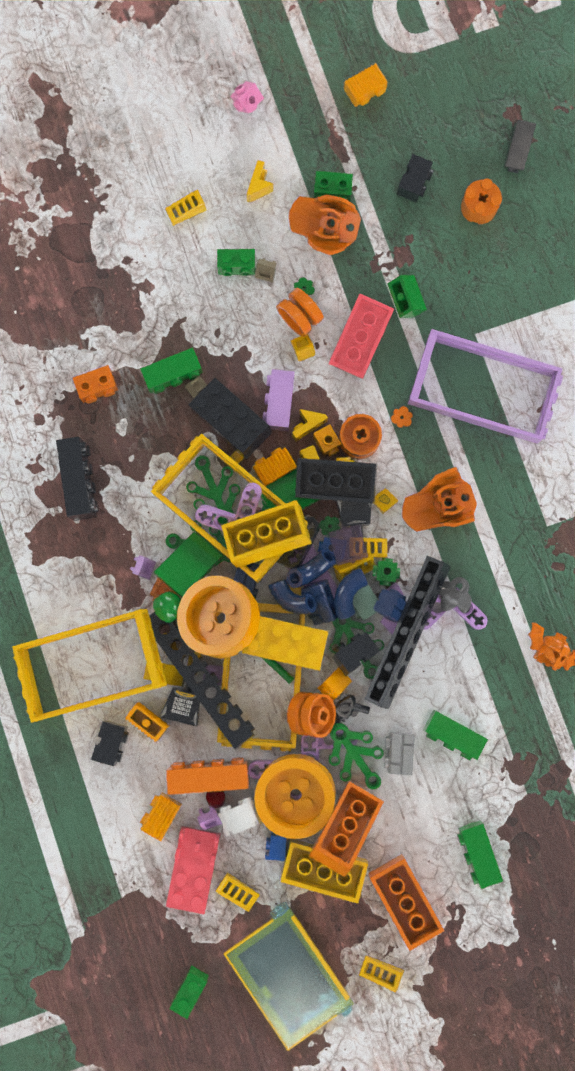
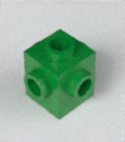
M382 558V561H378L376 565H373L372 576L375 577V582H379V585L391 586V583H395L396 579L400 578V568H397L398 563H394L393 559ZM385 568L390 569L391 573L389 575L384 574Z

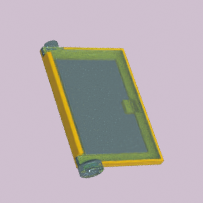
M283 902L270 912L271 920L225 951L224 956L287 1051H289L340 1013L343 1016L350 1014L353 1010L351 1006L354 1002L290 906Z

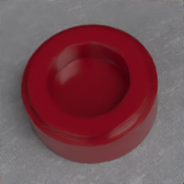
M207 792V804L212 808H220L226 801L225 792Z

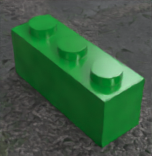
M193 348L140 368L150 393L155 394L163 392L166 387L171 385L172 387L178 386L186 379L193 380L203 373Z
M436 710L432 711L423 728V731L427 733V738L435 742L437 739L443 741V746L451 751H454L456 748L461 751L460 756L469 761L472 758L478 760L488 741L487 738Z
M479 820L459 827L460 834H457L460 845L465 847L466 853L463 855L467 865H471L473 872L470 875L474 885L477 884L480 889H484L504 882L484 823Z

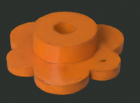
M402 406L400 409L393 411L394 415L391 417V421L397 424V427L402 428L403 425L405 427L411 425L413 414L408 412L407 407Z

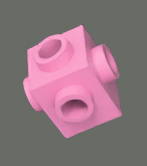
M248 81L238 85L234 90L235 92L231 95L234 107L239 112L245 113L255 111L257 105L264 99L256 84Z

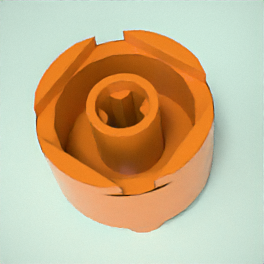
M490 179L477 180L467 187L461 203L463 216L468 221L478 224L490 222L496 215L502 202L500 189Z

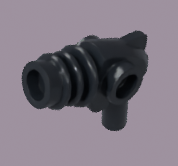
M342 693L339 702L335 705V724L345 722V719H348L350 716L356 717L358 712L369 714L370 707L356 703L354 695Z

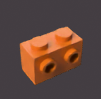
M109 365L73 377L79 398L83 403H93L99 397H109L118 391Z

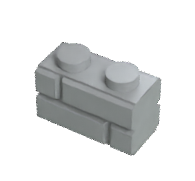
M390 732L389 737H386L385 748L389 749L388 757L385 756L384 768H387L389 774L412 775L414 734Z

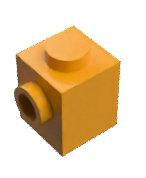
M330 424L313 433V438L323 456L327 454L332 456L339 452L338 448L341 447V442Z
M338 667L317 689L321 694L329 695L334 700L346 689L352 680L345 676Z

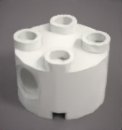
M250 797L238 801L239 805L232 808L231 805L220 808V813L217 815L222 822L225 837L230 836L229 831L232 834H236L256 826L255 821L257 824L263 823L257 813L255 800L251 801Z

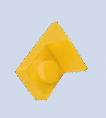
M257 160L246 194L247 202L251 203L274 191L273 183L265 181L267 170L263 161Z
M300 409L299 413L305 424L300 423L293 428L292 437L296 442L325 424L328 421L327 415Z
M146 663L143 679L151 681ZM162 663L167 684L182 686L183 677L175 666Z

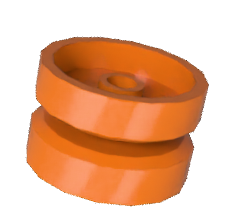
M295 288L289 293V300L283 299L276 305V309L282 319L301 337H305L311 331V325L317 326L324 319L317 304L299 288Z
M355 414L347 418L342 424L339 434L343 453L356 460L367 459L377 451L382 439V430L378 421L366 414Z
M299 692L291 699L287 711V721L294 734L323 738L332 731L336 719V707L329 695Z

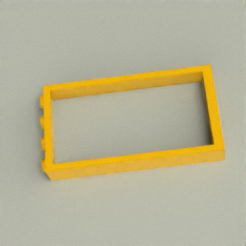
M201 433L199 437L196 436L190 442L191 446L187 451L184 450L179 454L178 461L166 469L164 473L166 475L161 480L159 479L155 482L151 493L230 560L228 550L162 495L200 450L205 446L248 483L258 484L262 489V494L276 506L286 503ZM284 553L266 558L255 572L246 565L239 568L255 582L259 583Z
M258 603L260 612L293 614L284 610L278 604ZM298 614L299 625L305 626V614ZM231 657L224 658L221 689L226 688L227 691ZM296 666L293 697L300 692L301 666ZM222 703L220 704L219 714H225L227 704ZM218 727L217 743H221V746L233 747ZM291 730L290 740L251 738L241 748L252 749V746L256 745L260 746L262 750H272V747H280V751H291L292 748L296 749L297 734H294Z
M148 609L136 610L12 646L13 658L18 668L17 675L23 688L22 696L26 701L27 713L31 723L167 686ZM135 619L152 684L43 713L28 649Z

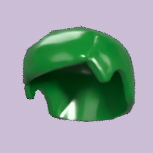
M170 591L160 594L153 601L155 614L167 623L176 620L181 598L176 593Z

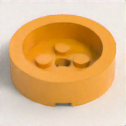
M209 576L194 583L183 595L177 612V625L184 642L192 650L214 658L232 657L237 655L246 646L248 647L257 633L260 622L259 606L250 590L243 584L224 576ZM221 613L225 614V621L223 623H219L217 619Z
M303 754L284 755L271 762L259 778L255 789V807L263 824L275 834L289 839L306 838L319 832L330 819L336 799L335 784L327 768L316 761L315 758ZM294 789L300 790L302 794L298 800L290 795Z

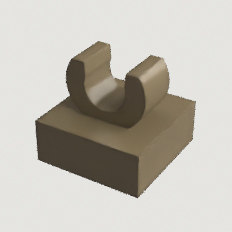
M266 258L258 259L255 278L273 282L277 263L275 261H267Z
M198 376L188 383L185 388L194 399L207 384L201 376Z

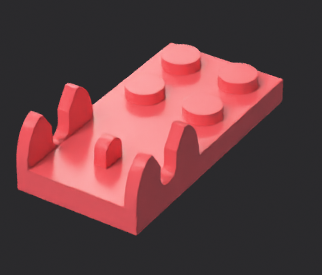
M359 294L328 364L363 379L384 335L387 324L392 317L394 308Z
M186 826L181 827L166 907L205 915L221 833Z

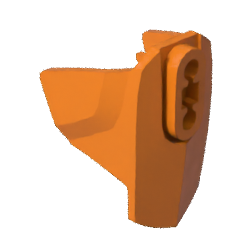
M323 195L317 198L300 196L290 208L289 223L292 232L305 236L309 245L314 250L333 255L344 251L347 246L357 239L361 217L355 205L344 198L331 195ZM332 219L335 221L334 227L330 224ZM353 224L354 230L349 231L347 225Z
M457 467L435 475L421 491L406 497L402 507V518L416 532L443 526L457 527L475 521L474 512L477 502L471 485L461 479ZM466 495L467 501H463L461 496ZM444 501L451 502L450 506H446Z

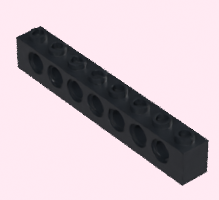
M427 555L364 700L381 708L389 709L451 568L445 562Z
M153 612L149 617L156 642L227 740L237 750L255 736L253 733L255 728L249 720L246 722L241 717L243 712L237 704L232 705L229 700L231 695L226 688L221 689L217 683L220 680L215 673L212 672L210 674L206 669L208 664L202 656L198 658L194 653L195 651L184 642L178 626L175 627L173 622L167 623L161 620ZM164 625H169L170 632L165 635L161 634V628ZM181 641V648L179 650H173V642ZM187 656L193 657V663L190 666L183 664V660ZM198 672H204L205 678L201 682L195 681V675ZM211 687L215 688L217 691L215 697L208 698L206 691ZM222 703L228 705V711L225 714H219L218 706ZM237 719L240 721V727L238 730L233 731L230 729L229 724L232 720Z

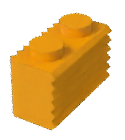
M374 64L346 80L344 91L350 98V101H352V104H354V107L358 105L363 106L375 95L379 97L384 94L388 81L377 64Z
M279 447L271 452L272 456L267 459L262 457L255 462L253 470L264 486L297 469V465L286 447L283 449Z
M140 702L136 703L125 717L126 720L132 722V725L138 727V730L144 732V735L147 734V737L154 739V742L160 740L170 726Z
M163 792L160 796L155 795L150 804L153 807L149 814L146 812L140 821L143 824L140 830L161 841L182 803Z

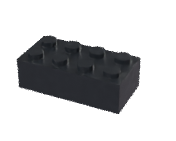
M216 378L188 404L194 414L246 460L272 434L270 426Z
M79 436L56 440L67 517L73 521L97 518L96 512H99L98 502L94 500L96 486L91 480V475L94 472L93 466L89 464L88 457L91 456L89 445H86V442Z
M298 458L295 497L375 503L378 464Z

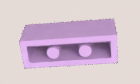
M272 369L271 375L267 376V386H270V391L265 394V405H268L267 412H263V420L272 430L289 431L295 375L293 371Z

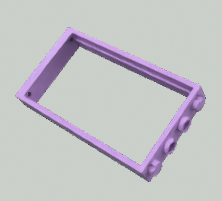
M431 329L408 404L538 444L542 439H545L548 429L545 427L547 421L550 422L553 415L551 410L552 404H555L558 398L556 390L557 386H560L562 383V368ZM435 342L551 377L535 433L533 434L418 399Z

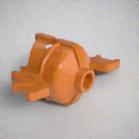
M532 622V630L528 633V636L532 641L530 649L536 650L533 658L537 659L536 661L539 663H544L547 667H552L554 671L561 667L568 671L571 666H575V650L571 652L566 641L567 637L558 632L555 636L543 637L544 628Z

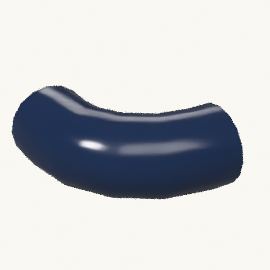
M322 549L305 564L288 571L286 576L288 584L293 588H299L316 580L336 563L334 555L328 550Z
M360 568L345 576L336 588L334 605L338 619H347L356 613L353 603L354 596L360 589L368 585L367 579Z
M286 579L268 585L275 602L284 610L293 614H310L315 612L316 603L314 597L311 594H295L288 586Z

